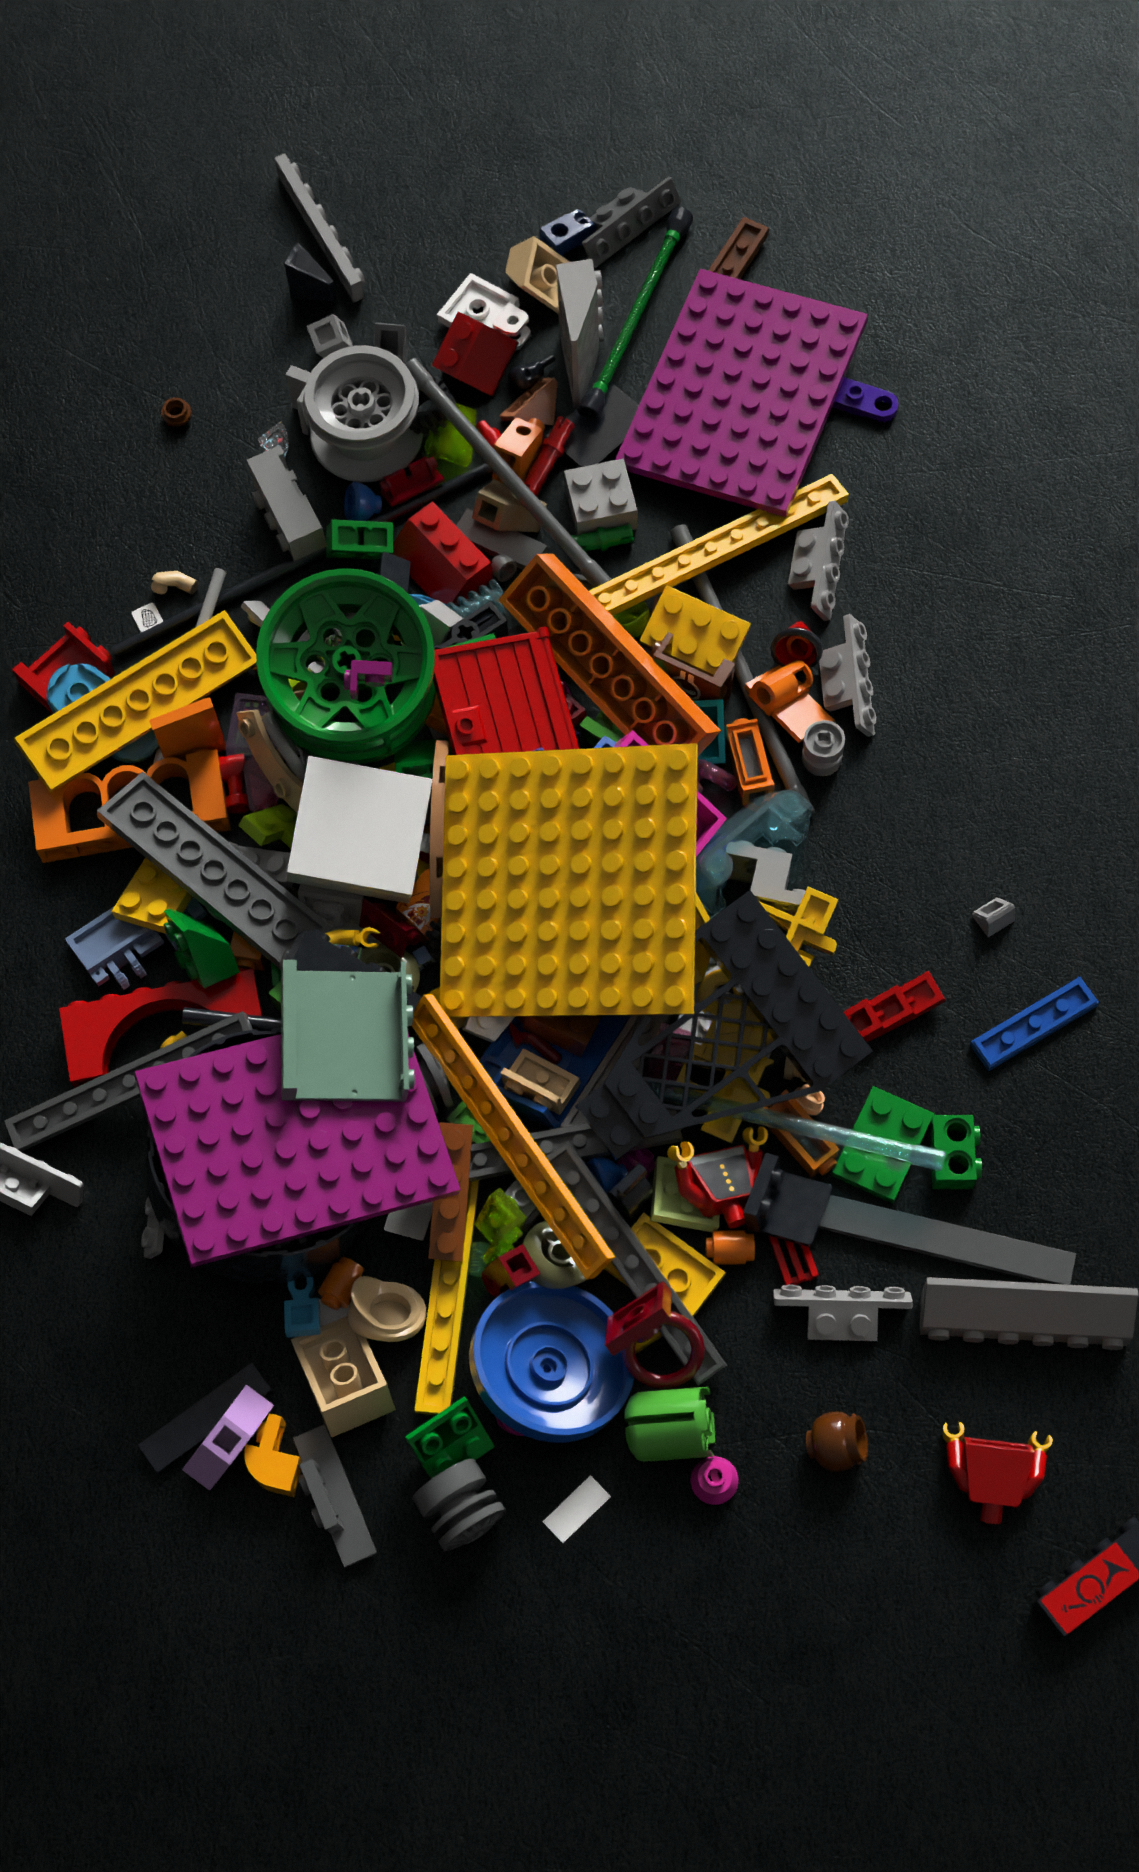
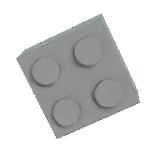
M624 458L564 471L565 491L576 535L597 531V528L602 526L604 529L628 523L631 524L632 530L637 529V507Z

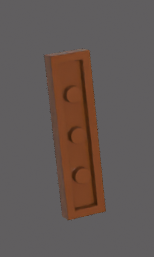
M439 1122V1127L461 1190L457 1195L433 1201L428 1259L463 1261L473 1125Z

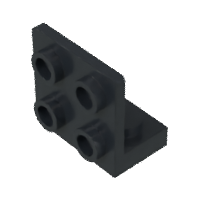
M765 1153L743 1211L747 1230L811 1247L830 1199L832 1186L786 1173L781 1170L778 1156Z

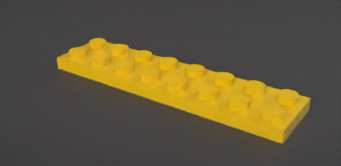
M224 610L16 736L14 742L51 793L153 730L149 722L150 719L200 701L252 669V666L256 665V653Z

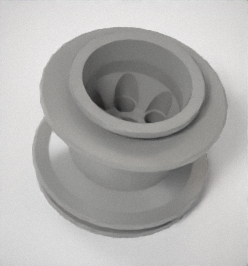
M367 345L351 346L329 354L313 368L305 386L303 409L306 420L311 427L310 441L313 452L325 469L349 481L375 482L383 480L384 476L406 468L416 457L423 440L422 432L418 435L409 429L416 413L419 412L417 411L419 405L418 388L409 369L397 356L378 347Z

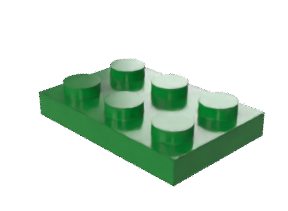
M873 1086L835 1165L832 1177L893 1204L934 1113Z

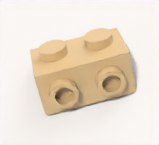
M524 1048L509 1070L503 1068L500 1073L506 1090L519 1096L523 1095L558 1115H561L581 1084L579 1077Z

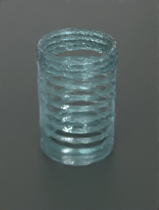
M476 1242L471 1246V1265H469L471 1268H469V1274L482 1277L483 1270L490 1264L492 1246L487 1243Z

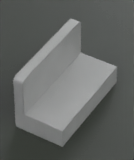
M291 365L286 373V379L293 408L298 410L303 434L309 436L311 427L305 417L303 396L310 372Z

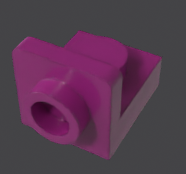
M352 660L351 670H345L344 690H350L351 699L358 700L359 681H365V685L373 687L384 686L385 682L392 683V662Z

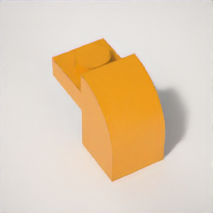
M268 1413L266 1423L262 1422L258 1428L256 1442L260 1443L259 1447L245 1444V1463L253 1478L263 1488L274 1493L294 1497L299 1482L298 1476H300L302 1471L299 1464L303 1462L298 1456L278 1452L286 1422L282 1416Z

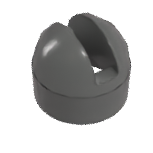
M499 554L492 559V574L500 582H505L513 577L517 570V564L509 556Z

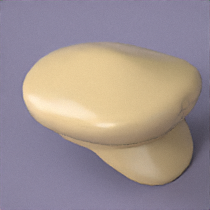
M368 1276L359 1277L353 1283L351 1288L352 1300L349 1305L347 1318L350 1327L358 1335L372 1340L399 1342L415 1336L424 1326L426 1304L420 1294L413 1288L396 1282H383Z

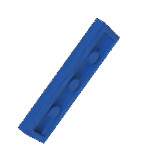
M1078 977L972 1040L970 1046L989 1072L1096 1008L1099 1002L1082 978Z

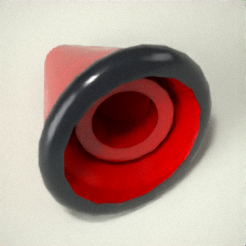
M801 621L779 632L774 637L770 647L773 660L781 667L795 660H800L811 669L819 663L823 654L820 639Z

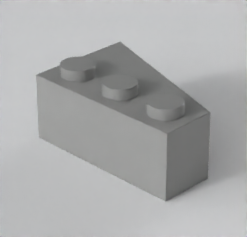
M279 445L247 459L256 489L252 496L259 510L264 508L267 512L264 514L270 530L276 529L279 533L276 535L282 551H289L293 560L296 561L326 547L322 526L306 495L302 494L295 480H297L294 471L288 470L281 446Z

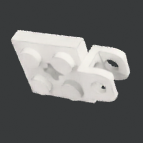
M471 273L437 314L438 322L449 328L459 311L508 337L520 334L521 337L516 339L519 344L515 351L520 350L531 336L530 329L526 326L529 322L528 315L518 308L519 298ZM480 307H484V311L482 313H473V308L479 309Z

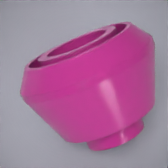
M717 1456L707 1457L699 1461L694 1467L691 1474V1487L701 1501L712 1505L722 1504L730 1500L735 1494L738 1487V1474L735 1467L728 1460Z

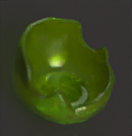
M644 601L613 617L633 638H638L643 634L649 622L650 611L647 603Z

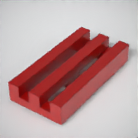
M768 1236L785 1285H796L818 1278L819 1274L809 1247L799 1244L809 1271L804 1274L793 1242L784 1240L797 1275L791 1278L778 1239Z

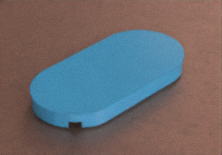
M79 663L78 665L70 666L69 664L62 666L49 680L47 687L48 705L54 714L109 681L110 678L88 664ZM153 730L117 751L111 757L125 763H136L149 758L158 747Z

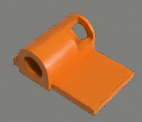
M795 660L784 667L778 665L746 683L744 686L749 692L748 696L768 716H772L798 743L804 741L805 731L814 722L820 720L834 721L808 694L813 683V675L810 668L803 661ZM801 670L805 672V683L798 681L795 676L797 672Z

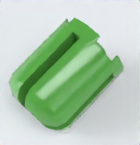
M709 1387L637 1392L631 1396L625 1408V1421L629 1423V1426L625 1428V1434L629 1450L635 1458L646 1462L714 1457L712 1451L708 1450V1444L715 1443L714 1412H711L710 1408H706V1400L704 1398V1395L711 1394Z

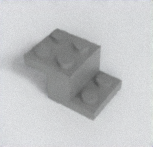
M728 841L725 852L724 878L751 883V892L758 901L795 916L806 890L802 889L787 890L792 854L786 853L785 850L778 847L765 849L756 847L748 841Z

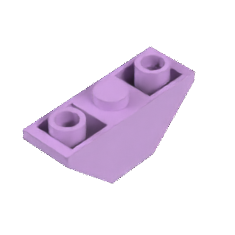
M246 1384L182 1470L208 1490H211L274 1405Z

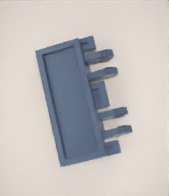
M194 897L191 898L183 914H190L191 917L199 920L207 915L206 911ZM112 907L65 938V940L98 986L110 979L104 970L108 968L122 989L125 990L130 985L124 973L120 972V968L129 963L137 976L143 978L147 975L131 951L135 949L140 957L143 958L165 942L158 934L160 933L158 931L115 919L111 912L114 908ZM163 933L171 946L177 951L178 948L175 941L171 942L167 934Z

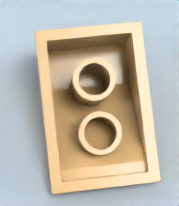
M347 1316L322 1326L320 1335L299 1336L291 1339L331 1438L396 1410L387 1383L366 1338L352 1330Z

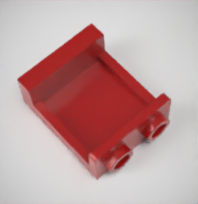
M69 622L63 626L66 634L31 666L27 667L20 662L12 669L18 683L52 715L53 712L47 702V687L50 678L59 668L69 664L71 666L81 663L97 668L109 678L115 673L110 662L113 659L110 653L101 645L98 647L90 642L92 641L91 637L83 628L78 627L76 629Z

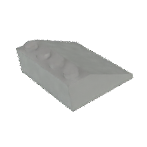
M592 259L556 264L559 332L574 409L578 408L582 397L586 393L599 356V342L604 341L602 328L604 322L601 308L603 307L601 289H603L600 270H594Z

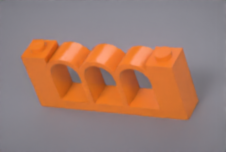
M203 748L196 750L194 753L185 754L186 761L178 758H164L155 762L145 773L159 785L170 777L187 779L190 784L193 811L191 812L216 832L231 830L229 813L225 802V784L222 781L217 749ZM122 765L107 773L103 781L90 773H82L51 793L40 778L35 781H29L36 851L42 862L46 863L131 848L132 846L105 823V827L71 832L69 806L78 794L84 792L99 794L103 806L115 795L116 791L128 785L144 771L133 765Z

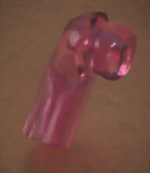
M705 759L697 760V781H702L706 778L727 791L735 788L737 784L735 776Z

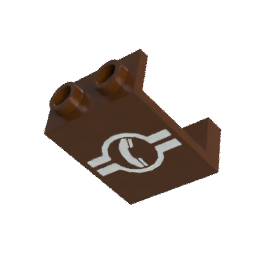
M668 632L662 642L657 641L650 656L692 700L723 699V706H726L731 698L735 663L724 658L714 676L711 677L671 658L673 634Z

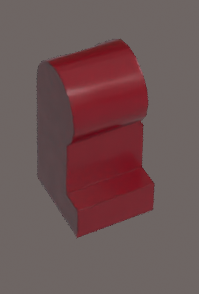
M522 1244L499 1256L482 1272V1280L488 1292L492 1296L498 1297L508 1289L512 1291L536 1278L541 1273Z

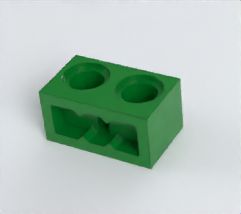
M332 519L326 527V558L376 560L383 551L393 554V522Z
M933 1115L930 1122L932 1189H973L977 1178L982 1177L981 1158H976L975 1146H980V1127L974 1126L973 1115ZM953 1130L958 1131L963 1135L964 1140L959 1142L952 1141L947 1133ZM960 1163L964 1166L966 1172L955 1174L949 1169L948 1165Z

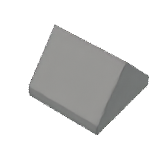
M995 898L975 910L972 915L987 937H990L1015 921V907L1012 903Z

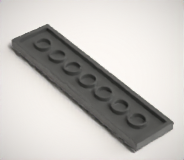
M144 772L140 773L97 810V817L279 969L284 951H290L300 932L312 931V929H317L323 933L332 931V927Z

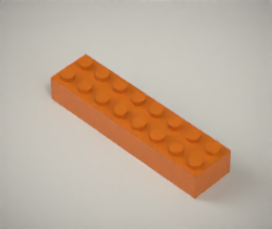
M536 554L498 599L528 633L536 632L535 630L540 627H548L549 640L555 661L624 735L633 730L648 745L698 744L699 756L721 732L713 721L554 554Z

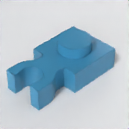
M307 1277V1286L303 1290L296 1289L295 1281L288 1282V1289L293 1300L284 1301L286 1337L320 1335V1303L318 1298H312L315 1293L314 1278Z

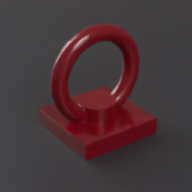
M664 1281L607 1317L605 1346L613 1356L621 1351L627 1370L640 1383L657 1389L675 1388L691 1380L699 1371L705 1354L702 1335L688 1318L671 1312V1290ZM662 1325H670L682 1331L688 1338L691 1347V1354L687 1364L681 1370L669 1375H658L647 1371L638 1362L635 1354L636 1342L643 1343L649 1340L661 1329Z

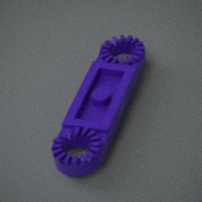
M844 377L832 407L861 417L866 416L873 420H878V422L883 421L884 423L890 421L897 414L898 399L889 391ZM879 401H884L890 404L891 408L887 411H880L875 405Z

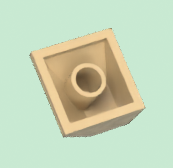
M533 236L510 248L505 273L520 288L558 313L556 264L568 263L570 261Z

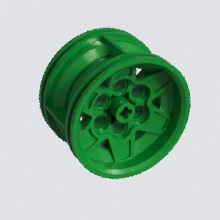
M333 569L319 572L302 579L286 590L270 608L263 621L256 648V664L259 679L271 712L280 721L282 730L298 748L313 757L345 763L356 761L358 765L382 760L400 751L424 727L436 697V689L433 682L435 667L433 637L428 621L419 605L403 588L393 581L373 572L359 569ZM343 613L356 614L351 619H347ZM308 629L310 639L308 641L297 642L301 635ZM391 630L399 637L403 646L387 643ZM330 635H338L342 638L341 643L334 647L327 645L325 641ZM363 636H370L375 640L367 648L360 647L357 644L358 640ZM352 660L392 662V683L385 682L384 686L373 687L365 685V681H359V691L367 690L372 694L371 699L367 702H359L356 699H351L350 690H344L345 670H351L347 669L346 666L351 665ZM314 661H320L325 665L319 673H311L307 669L310 663ZM289 679L307 684V688L300 701L294 694ZM404 683L400 694L390 705L385 688L390 685ZM328 689H335L340 692L339 697L334 701H327L322 698L323 693ZM347 708L358 722L344 723L331 720L342 709Z

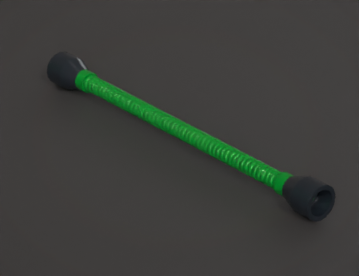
M676 207L672 210L667 221L665 241L604 365L599 379L594 383L592 389L582 397L577 408V412L582 418L589 421H597L600 418L605 407L607 386L625 348L631 339L674 246L689 231L694 220L689 210L682 207Z

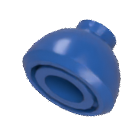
M352 482L347 487L344 499V512L347 520L367 521L373 514L380 513L382 507L381 497L375 495L368 486L360 482Z
M605 1157L590 1158L586 1164L606 1194L628 1173L624 1164L617 1165L614 1161Z

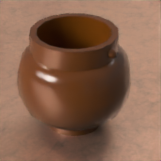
M838 1411L825 1413L818 1417L813 1423L812 1430L806 1433V1447L809 1457L816 1459L818 1465L831 1472L848 1470L856 1463L861 1465L862 1462L867 1460L868 1439L862 1418L854 1413L849 1416L844 1412Z

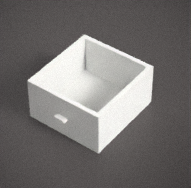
M308 756L287 869V882L409 904L413 892L419 852L429 853L430 834L423 833L432 779Z

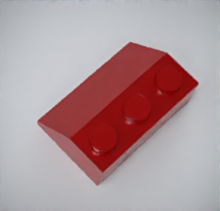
M433 501L408 519L393 543L392 555L411 561L409 578L426 596L448 604L451 610L457 608L493 581L491 562Z

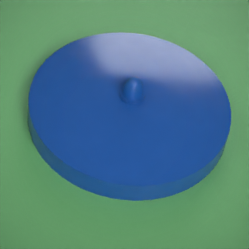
M533 1281L527 1282L512 1291L508 1289L500 1294L486 1308L478 1321L469 1349L472 1379L485 1405L500 1421L514 1431L540 1441L555 1443L572 1442L587 1438L603 1429L623 1407L630 1394L634 1377L629 1373L623 1362L621 1351L613 1356L605 1346L607 1317L614 1313L598 1298L576 1286L550 1289Z

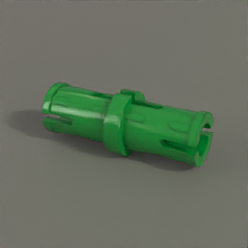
M630 523L604 529L602 526L598 527L597 531L571 535L585 552L598 549L603 552L607 551L608 547L634 543Z

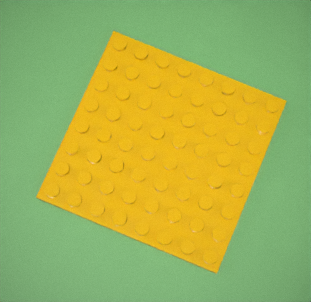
M698 744L446 755L440 1006L448 1017L694 1014Z

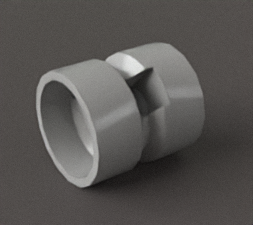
M820 720L811 724L805 731L801 759L803 766L808 772L817 776H827L839 769L842 763L845 735L838 724L828 720Z

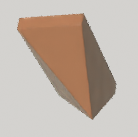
M539 378L531 388L527 389L499 415L502 421L513 422L514 419L519 418L528 422L531 418H537L544 425H554L557 381L555 378Z

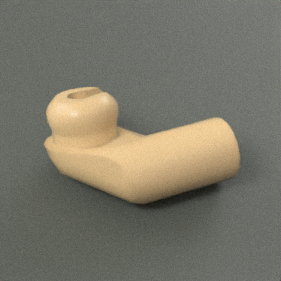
M179 571L158 572L152 577L151 589L158 594H164L167 592L168 586H175L192 595L197 590L199 582Z

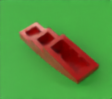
M927 971L901 987L897 984L870 1001L867 998L845 1010L844 1014L867 1043L944 1003L946 999L931 973Z

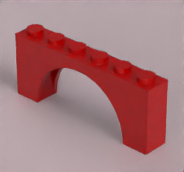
M239 968L240 973L206 988H203L197 980L185 983L182 981H172L160 988L151 989L143 987L135 989L131 994L121 996L108 994L102 996L97 1001H74L68 1004L67 1007L59 1008L71 1084L76 1088L109 1073L110 1060L120 1039L139 1021L156 1013L183 1010L184 1007L231 1013L243 1011L248 1015L264 1016L258 980L254 970Z

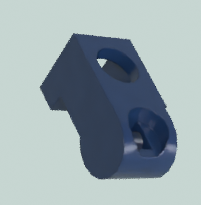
M575 210L541 227L539 240L564 257V254L578 245H583L582 242L595 233L597 227L583 211Z

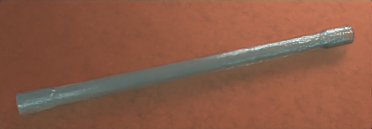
M647 1083L658 1097L660 1084ZM665 1085L663 1101L681 1105L683 1088ZM688 1090L686 1106L690 1105L704 1093ZM712 1096L696 1109L716 1113L746 1104ZM765 1108L729 1116L908 1161L911 1164L942 1171L946 1151L894 1141Z

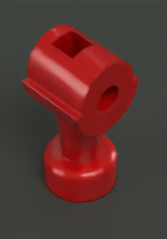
M244 753L219 757V766L222 781L224 784L227 783L230 794L225 798L227 811L231 814L247 812L251 806L249 796L243 793L242 780L247 777Z

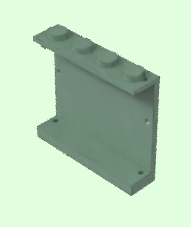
M283 960L281 968V1100L406 1102L409 1089H414L415 1071L408 1067V1058H413L414 1038L408 1037L407 1026L413 1025V1006L407 1005V994H412V974H406V962L400 963L398 972L297 971V960Z

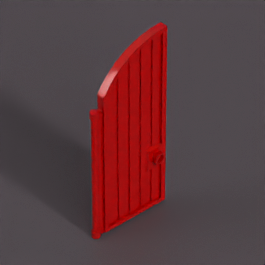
M540 627L535 630L536 632L434 650L435 667L433 682L453 755L534 751L538 748H543L544 751L580 749L550 644L548 627Z

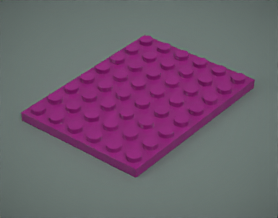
M700 269L615 460L624 458L626 469L631 473L787 517L868 322V314Z
M281 1034L135 1071L136 1083L191 1268L459 1194L461 1189L415 1052L413 1058H408L409 1069H414L415 1086L414 1089H409L406 1102L281 1100Z

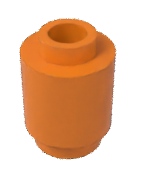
M745 1230L712 1231V1237H706L705 1240L706 1258H712V1262L715 1265L746 1264V1261H754V1234H746Z
M341 1257L338 1263H333L318 1290V1293L322 1296L320 1301L333 1310H339L340 1307L348 1308L352 1300V1285L356 1279L362 1277L363 1267L345 1257Z

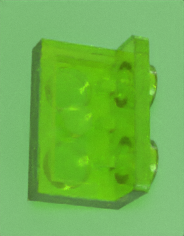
M456 403L457 408L475 427L477 410ZM445 420L447 426L444 429L441 426L437 427V433L433 434L429 430V436L425 442V451H427L428 458L433 456L436 461L441 458L467 467L472 462L473 448L448 420Z
M501 1188L489 1196L474 1223L491 1243L483 1257V1261L486 1264L514 1249L512 1244L523 1234L520 1229L527 1219L519 1209L515 1199L506 1195Z

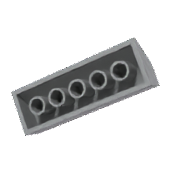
M927 1277L920 1297V1334L928 1335L929 1339L938 1341L948 1340L949 1336L963 1337V1341L983 1342L984 1338H995L1001 1344H1017L1019 1340H1031L1032 1344L1036 1346H1051L1053 1342H1067V1346L1071 1348H1086L1088 1344H1102L1103 1349L1120 1350L1123 1349V1346H1127L1133 1338L1138 1289Z

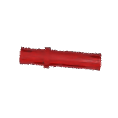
M563 417L557 418L548 438L543 439L541 443L542 449L524 481L525 485L536 497L557 458L563 455L565 451L563 447L575 428L573 422L568 419L564 420Z

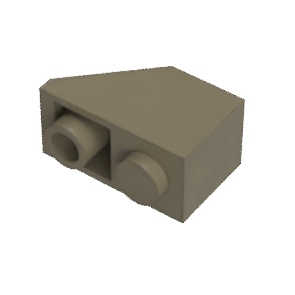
M494 479L478 492L472 519L498 531H540L541 525L505 484ZM540 501L545 507H547V503Z

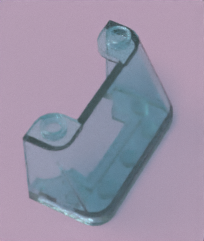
M783 790L753 798L721 825L696 857V893L703 906L712 915L726 907V900L723 897L722 891L727 886V880L733 871V861L726 853L727 844L730 841L742 840L753 844L763 835L773 846L779 840H790L797 847L808 837L812 805L801 794L793 790Z

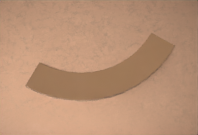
M436 740L430 816L431 918H442L446 755H450L448 740Z

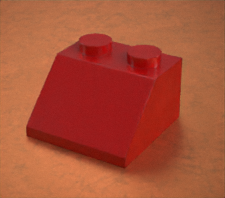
M458 311L432 366L493 397L519 342Z

